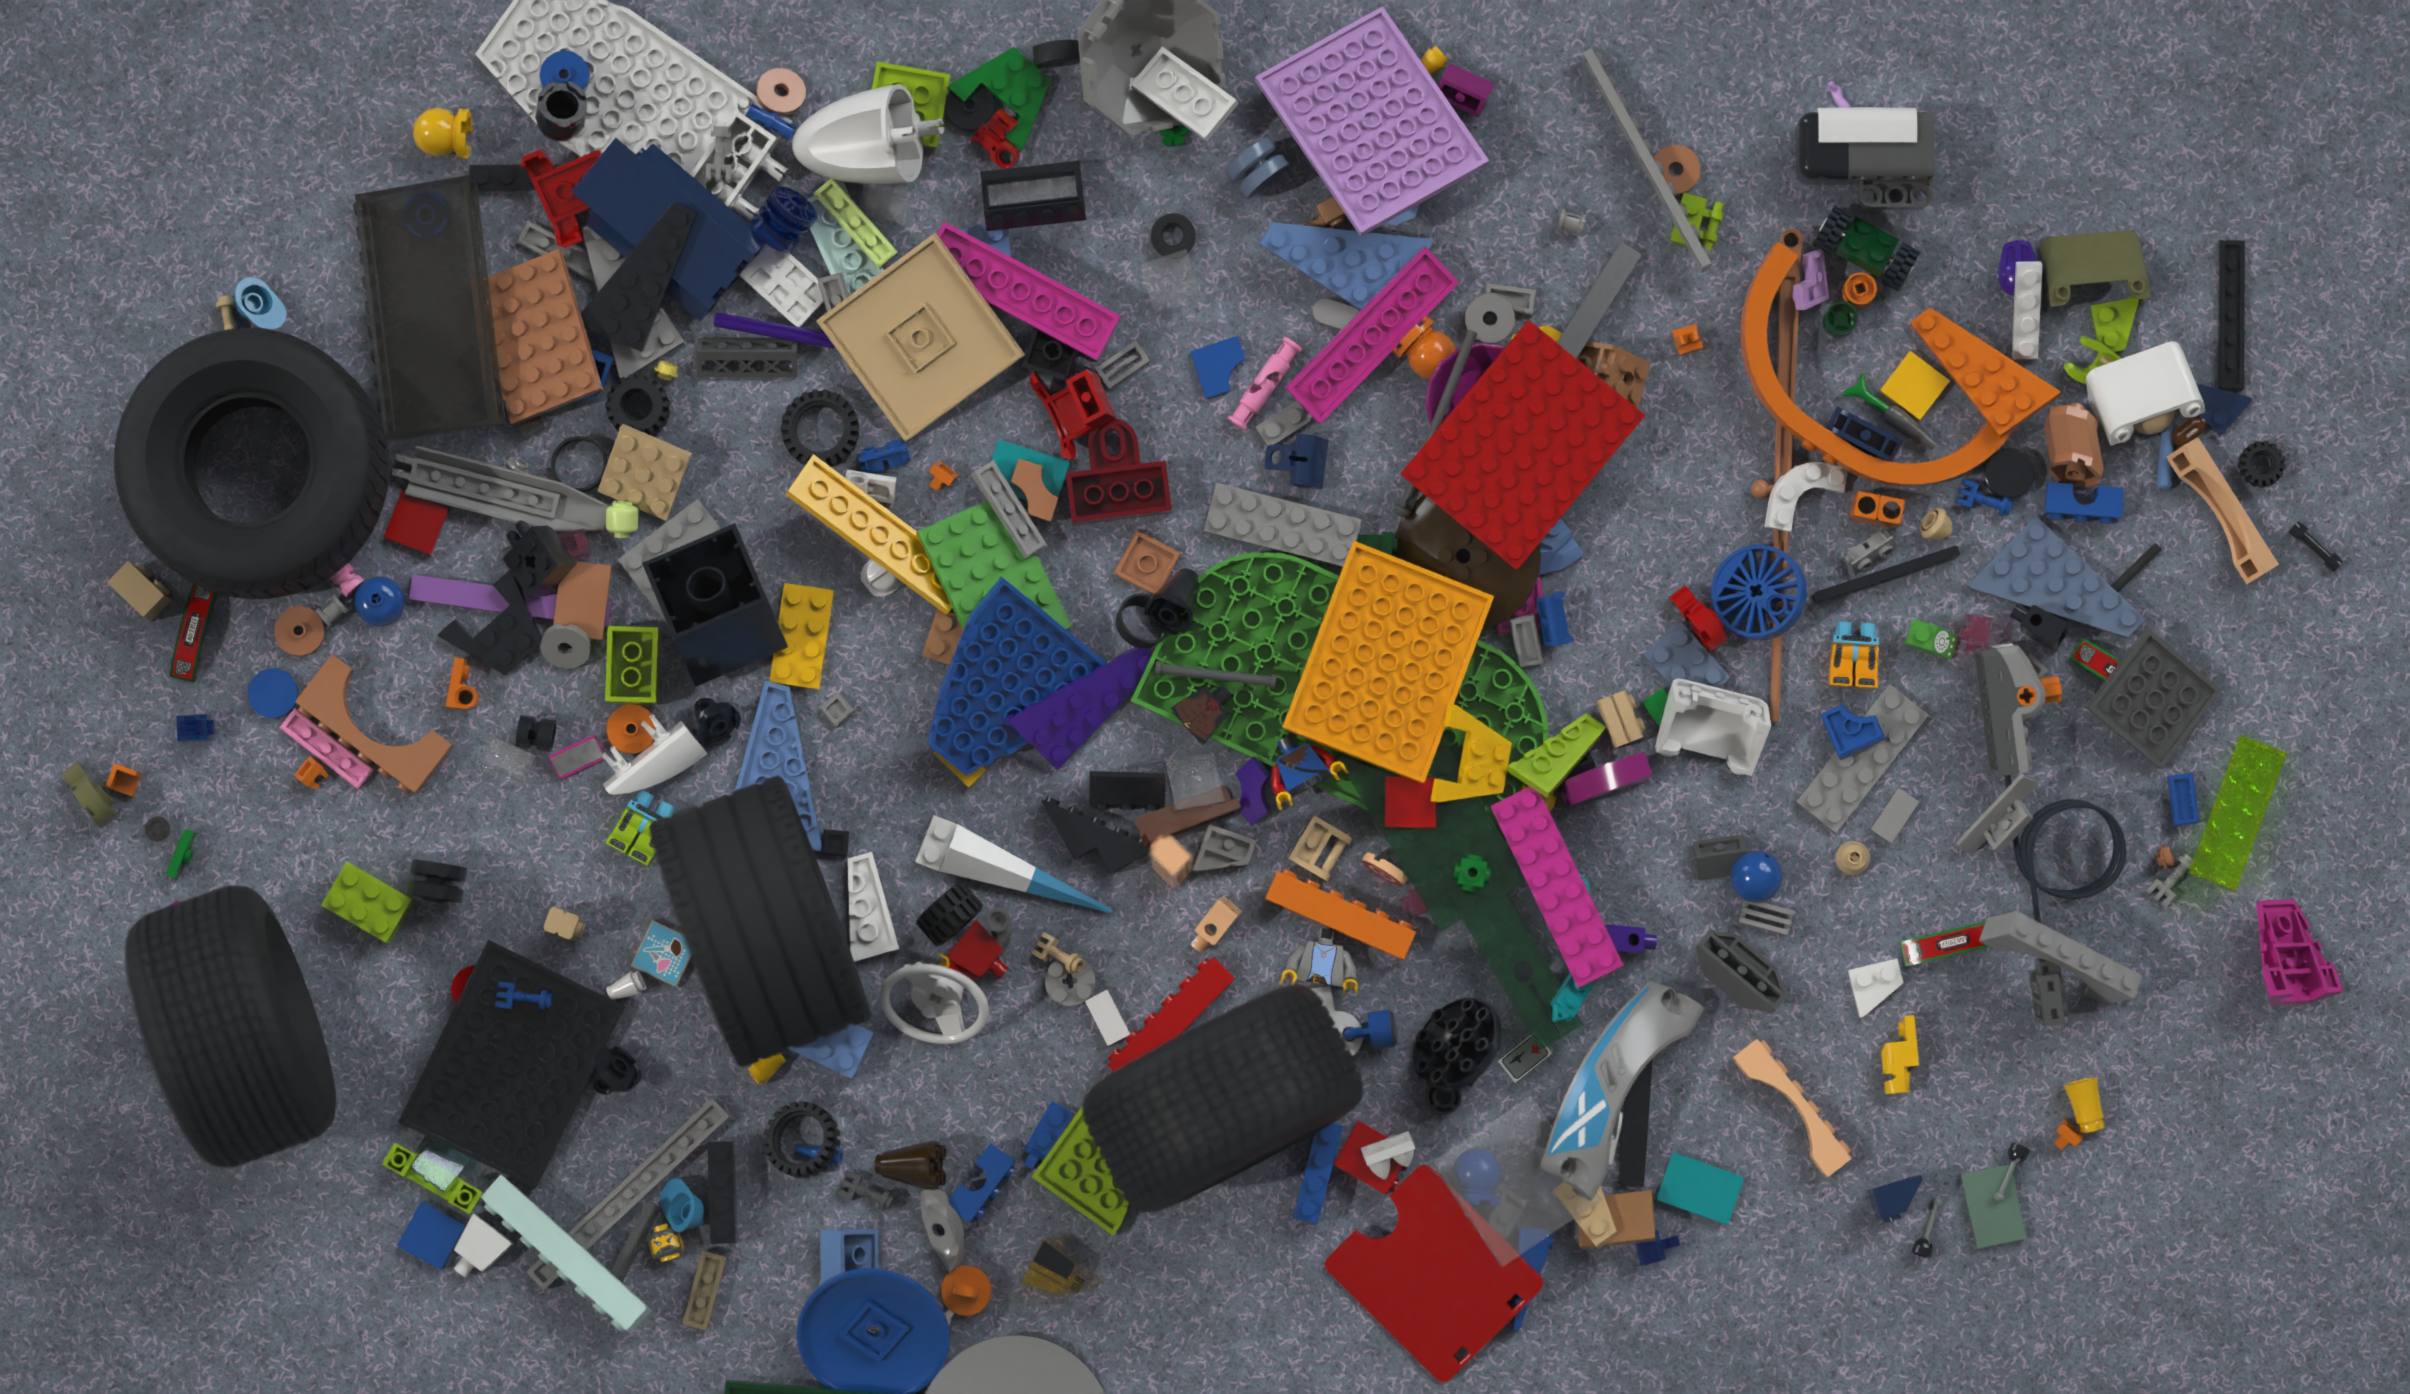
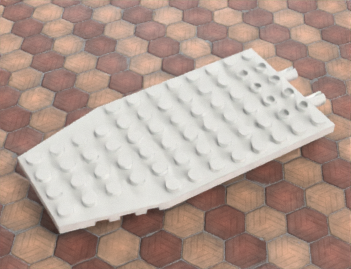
M513 0L476 52V56L536 124L535 116L538 96L543 89L539 74L545 59L554 52L563 50L575 52L584 59L590 72V80L584 91L587 101L585 124L578 136L567 142H559L579 157L599 148L603 153L615 138L620 140L635 154L641 148L646 150L654 143L732 211H736L749 220V222L755 219L754 215L757 216L760 209L744 200L742 194L759 170L763 169L779 182L784 178L782 174L786 175L789 168L784 167L771 158V153L782 139V136L770 130L769 132L766 131L765 127L745 116L752 103L762 108L758 103L757 96L626 7L615 5L607 0ZM563 71L560 74L562 79H566L569 76L567 71ZM783 114L778 116L779 118L790 124L793 123L792 120H790ZM714 126L729 127V132H731V138H726L724 148V165H732L731 183L725 182L726 172H722L721 182H715L716 172H712L711 182L705 181L706 164H714L716 137L711 136Z

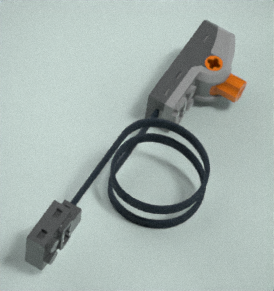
M2012 643L1974 648L1989 771L1995 775L2005 777L2006 789L2012 784L2010 775L2026 773L2032 770L2030 747L2025 743L2029 739L2028 729L2026 725H2023V720L2034 717L2046 703L2062 701L2059 677L2055 675L2038 678L2028 657L2018 645L2014 646ZM2076 799L2053 802L2032 816L2033 819L2024 828L2020 844L2018 835L2013 839L2017 865L2023 876L2030 882L2035 921L2041 923L2037 888L2055 897L2081 899L2104 891L2119 877L2125 864L2126 842L2117 820L2103 808L2090 802ZM2089 808L2096 810L2106 820L2113 839L2112 859L2103 875L2093 883L2073 890H2056L2040 884L2035 878L2033 863V844L2040 827L2050 817L2067 809ZM2036 958L2034 959L2036 969L2028 970L2035 1020L2045 1027L2065 1024L2064 1017L2068 1016L2066 1002H2062V997L2065 996V987L2061 975V967L2047 960Z

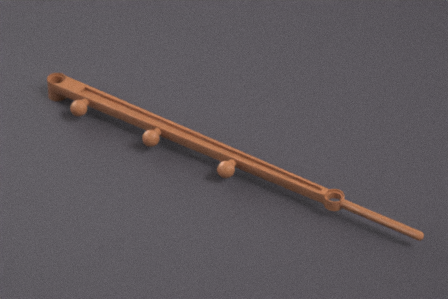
M1791 228L1782 233L1779 242L1799 256L1784 277L1775 295H1779L1777 379L1785 393L1795 404L1799 310H1796L1792 293L1793 285L1801 282L1803 238L1797 229ZM1787 235L1796 237L1798 243L1795 247H1788L1784 243V238ZM1753 389L1754 395H1755L1757 398H1759V397L1757 396L1756 392H1755L1754 389ZM1777 421L1775 428L1774 485L1781 476L1792 469L1793 435ZM1762 479L1756 480L1751 485V494L1757 499H1764L1771 494L1774 485L1768 484V482ZM1773 529V547L1788 554L1789 532ZM1773 553L1772 564L1778 556L1776 553ZM1784 560L1774 576L1787 568L1788 562ZM1787 577L1777 584L1786 583ZM1786 590L1779 591L1781 594H1786ZM1783 600L1778 601L1775 608L1783 609ZM1767 612V620L1775 628L1776 625ZM1782 635L1772 639L1770 721L1773 724L1778 723L1780 720Z

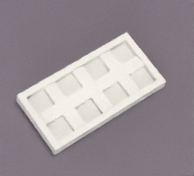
M758 225L755 230L767 240V243L743 270L740 277L795 327L801 328L824 303L817 281L818 278Z

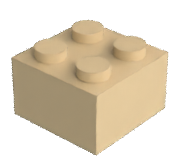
M127 561L107 583L139 614L152 622L172 601L168 596L170 591L160 581L156 579L152 581L150 579L152 573L138 562L133 564Z

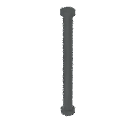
M1156 661L1155 676L1166 674L1270 686V689H1275L1277 674L1265 676L1161 664V661Z

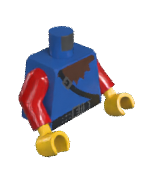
M1291 735L1279 740L1277 743L1284 755L1276 759L1271 775V787L1279 810H1282L1281 804L1287 801L1290 803V806H1293L1291 798L1332 775L1336 780H1340L1337 775L1338 771L1344 770L1348 773L1347 768L1331 752L1316 744L1309 745L1306 742L1297 747Z

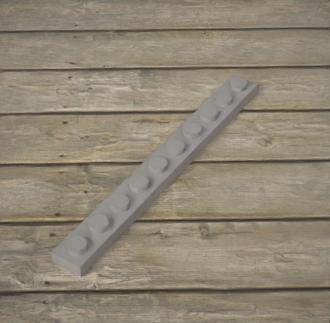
M1592 48L1583 52L1582 59L1700 272L1703 273L1709 270L1711 267L1710 261L1713 259L1709 249L1706 246L1702 247L1698 240L1701 238L1699 231L1695 225L1690 226L1686 219L1689 215L1683 203L1678 204L1674 197L1677 195L1671 182L1666 183L1662 175L1665 172L1659 160L1654 161L1650 154L1653 152L1652 147L1647 139L1642 140L1639 134L1641 128L1635 117L1630 118L1626 110L1629 107L1623 96L1618 97L1615 91L1617 85L1611 74L1607 76L1602 68L1605 66L1599 53L1595 54Z
M712 1098L568 1234L587 1251L730 1116ZM541 1259L527 1271L542 1290L548 1288L559 1277L556 1273L558 1268L553 1263L548 1266Z

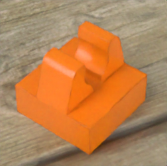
M1696 324L1672 331L1679 356L1703 349Z
M939 460L929 470V473L934 475L929 486L938 491L944 484L948 486L954 484L959 474Z
M310 755L294 774L300 782L314 789H319L320 787L315 782V778L318 775H322L326 779L328 777L324 767Z
M2064 1118L2057 1126L2056 1131L2060 1135L2055 1140L2054 1145L2061 1151L2068 1143L2076 1147L2082 1141L2083 1134Z

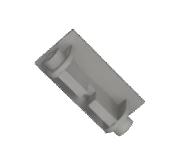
M1879 530L1865 540L1870 548L1865 549L1860 543L1846 552L1847 555L1844 557V560L1848 565H1851L1854 575L1869 570L1873 563L1881 558H1887L1896 549L1894 537H1890L1886 530L1882 532Z

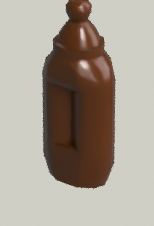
M2202 417L2191 418L2174 430L2171 435L2176 446L2182 447L2201 435L2204 428L2207 427L2206 420Z

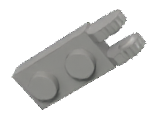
M1295 401L1255 428L1267 446L1276 445L1310 423L1313 418L1309 413L1306 414L1302 406Z

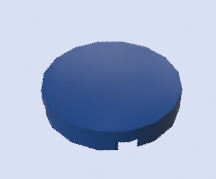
M269 668L260 671L252 678L248 686V699L251 707L258 714L266 718L277 719L290 713L294 709L295 701L299 695V689L293 677L281 669Z

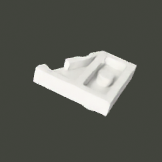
M1898 959L1848 970L1859 1018L1868 1014L1903 984Z

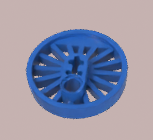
M1750 545L1730 554L1717 569L1711 588L1712 604L1722 623L1736 635L1755 641L1769 640L1782 635L1797 622L1806 604L1807 583L1801 567L1789 554L1767 545ZM1763 551L1760 569L1758 571L1755 552ZM1771 552L1778 554L1767 571ZM1748 558L1750 560L1752 575L1745 566V562ZM1786 560L1790 566L1774 576L1781 564ZM1740 570L1743 572L1748 581L1737 575ZM1793 572L1795 573V581L1777 584ZM1734 579H1736L1746 587L1733 585L1731 583ZM1797 587V597L1779 592ZM1727 589L1740 591V593L1723 596ZM1758 589L1763 592L1761 596L1756 593ZM1739 600L1725 611L1722 610L1721 603ZM1783 600V609L1779 612H1776V603L1778 601ZM1742 608L1736 619L1731 624L1727 620V618ZM1765 610L1776 625L1771 630H1768ZM1749 613L1746 631L1738 630ZM1758 613L1761 632L1753 633Z

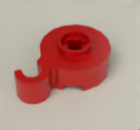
M1685 585L1668 597L1672 605L1675 604L1686 623L1692 622L1691 627L1695 631V636L1707 650L1713 653L1728 642V638L1723 631L1725 627L1711 608L1707 609L1700 601H1697Z

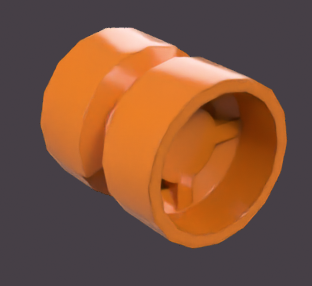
M1863 272L1851 275L1842 287V300L1853 305L1855 309H1863L1869 305L1876 295V282L1873 277Z

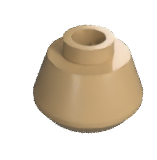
M1942 508L1929 511L1920 525L1921 535L1926 539L1935 541L1947 539L1953 530L1952 521Z
M1848 841L1842 844L1836 853L1837 866L1848 875L1861 874L1870 863V853L1867 847L1858 841Z

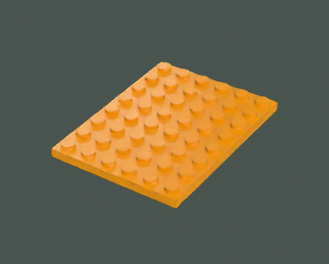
M1353 541L1282 729L1423 784L1445 729L1444 722L1448 704H1454L1494 596Z

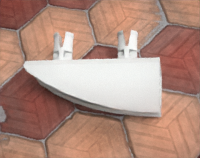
M652 714L649 717L655 728H652L645 721L641 723L642 727L655 740L647 749L628 763L619 754L615 746L610 748L616 758L615 760L605 752L602 754L601 757L615 771V774L603 783V786L611 795L626 794L646 789L681 773L706 756L707 752L682 721L666 731L655 718V715Z

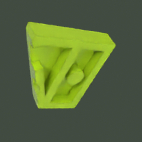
M2129 298L2091 305L2090 310L2096 340L2106 345L2115 353L2125 351L2139 299Z

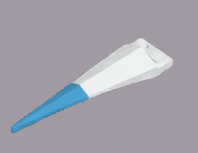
M935 815L931 819L915 860L916 863L939 872L1099 911L1113 912L1109 907L964 827Z

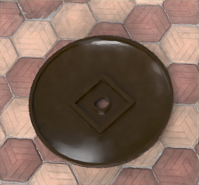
M1425 495L1416 500L1412 513L1402 518L1394 538H1397V554L1392 553V556L1494 596L1482 630L1494 627L1518 612L1530 597L1538 580L1541 566L1540 544L1516 571ZM1462 549H1467L1471 557L1467 563L1463 564L1458 560V553Z

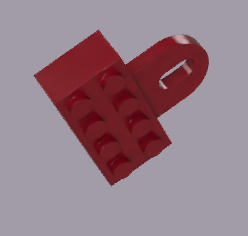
M1114 419L1093 430L1088 438L1091 470L1066 473L1072 526L1172 514L1166 461L1141 463L1137 435L1134 429L1122 420ZM1110 430L1117 431L1120 436L1121 451L1116 456H1111L1106 451L1105 434Z

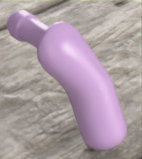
M1830 81L1828 85L1831 88V94L1838 107H1851L1843 98L1841 87Z

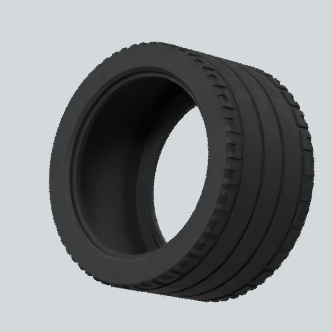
M779 775L763 780L762 784L754 783L733 791V794L730 796L725 794L703 802L700 807L695 805L672 814L670 818L666 816L651 822L649 827L651 841L674 912L710 1007L737 1065L746 1067L757 1063L760 1058L765 1060L786 1052L789 1047L797 1048L818 1040V1037L821 1035L826 1037L849 1028L848 1025L853 1024L855 1026L869 1021L871 1011L859 973L811 843L783 777Z

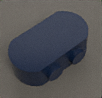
M1838 406L1825 427L1831 432L1889 462H1893L1903 443V440Z

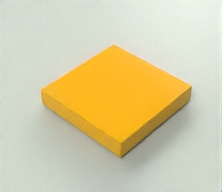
M1909 351L1880 389V392L1920 421L1950 380Z

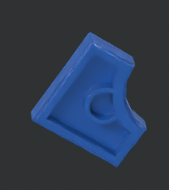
M1238 336L1190 351L1206 400L1230 392L1229 379L1231 372L1238 364L1246 360Z
M1843 704L1820 714L1840 760L1886 740L1876 715L1869 717L1855 716L1848 712Z

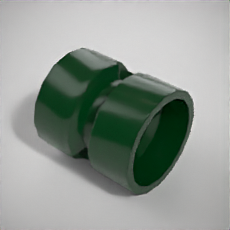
M1839 301L1832 304L1823 316L1822 325L1825 332L1833 338L1846 337L1857 324V311L1848 302Z

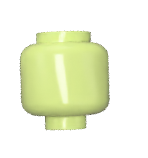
M613 501L612 505L606 509L607 531L614 533L616 538H629V533H633L638 529V508L629 501Z

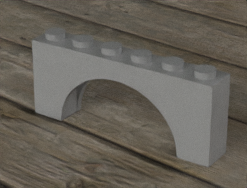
M2017 911L1987 918L1979 940L2000 952L2013 951L2032 955L2069 970L2087 984L2084 995L2104 1005L2134 999L2142 979V975Z

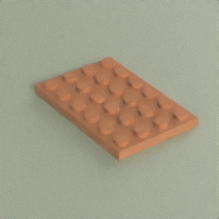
M556 249L470 284L511 424H519L603 390L562 250Z

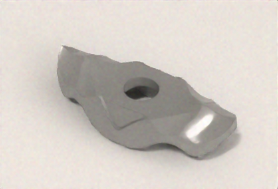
M939 1189L923 1190L920 1192L922 1220L931 1245L942 1260L947 1271L950 1272L960 1265L966 1254L963 1244L964 1230L962 1222L956 1210L949 1204L944 1191ZM935 1223L941 1224L944 1227V1235L938 1234Z

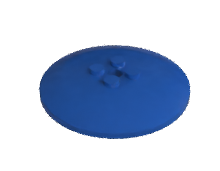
M857 1269L828 1279L811 1293L804 1303L798 1319L797 1344L800 1355L812 1375L827 1388L914 1394L927 1386L939 1373L945 1363L949 1349L950 1333L948 1321L936 1298L913 1279L889 1270ZM870 1326H877L881 1329V1331L878 1333H871L867 1328Z

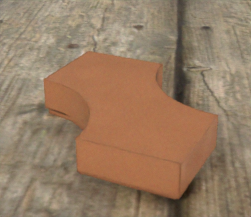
M1018 459L1011 483L1019 487L1026 495L1028 501L1027 514L1051 522L1059 498L1052 495L1045 488L1042 482L1043 466Z

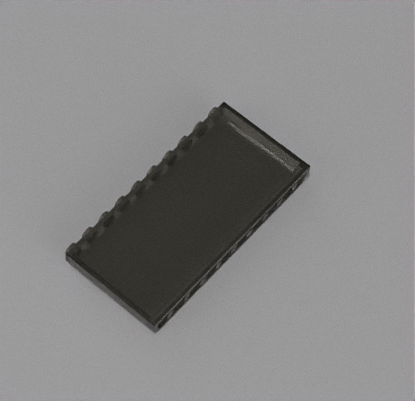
M465 175L355 194L356 202L353 204V209L358 217L359 225L356 228V234L361 242L362 250L359 252V259L364 267L362 284L367 292L365 309L370 318L368 334L373 343L371 359L376 368L374 384L379 393L377 409L381 413L386 441L395 442L503 424L505 421L504 403L478 188L475 179L472 176Z

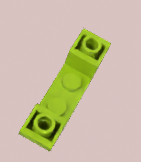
M395 1142L382 1163L385 1167L403 1177L411 1179L468 1214L472 1213L483 1193L460 1177Z

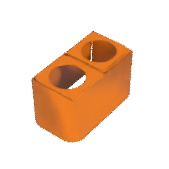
M1857 491L1852 499L1849 519L1851 518V521L1895 529L1901 524L1905 500ZM1866 496L1874 499L1876 503L1875 510L1870 514H1864L1858 508L1859 500ZM1893 501L1900 506V514L1897 518L1888 519L1884 516L1883 506L1887 502Z

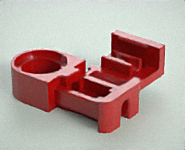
M1001 108L995 113L989 123L979 127L977 133L971 138V143L977 141L992 154L989 158L1003 169H1008L1019 161L1020 155L1018 149L1005 139L1007 137L1005 133L1008 129L1011 131L1018 122ZM1003 150H1008L1012 154L1013 159L1011 163H1007L1002 159L1001 153Z

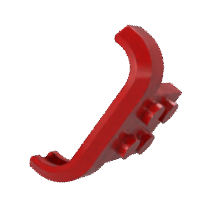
M543 148L529 153L522 158L520 166L525 168L532 180L553 226L556 244L563 248L583 240L581 225L576 214L589 209V207L571 191L601 156L602 151L600 148L558 167H554L550 157Z

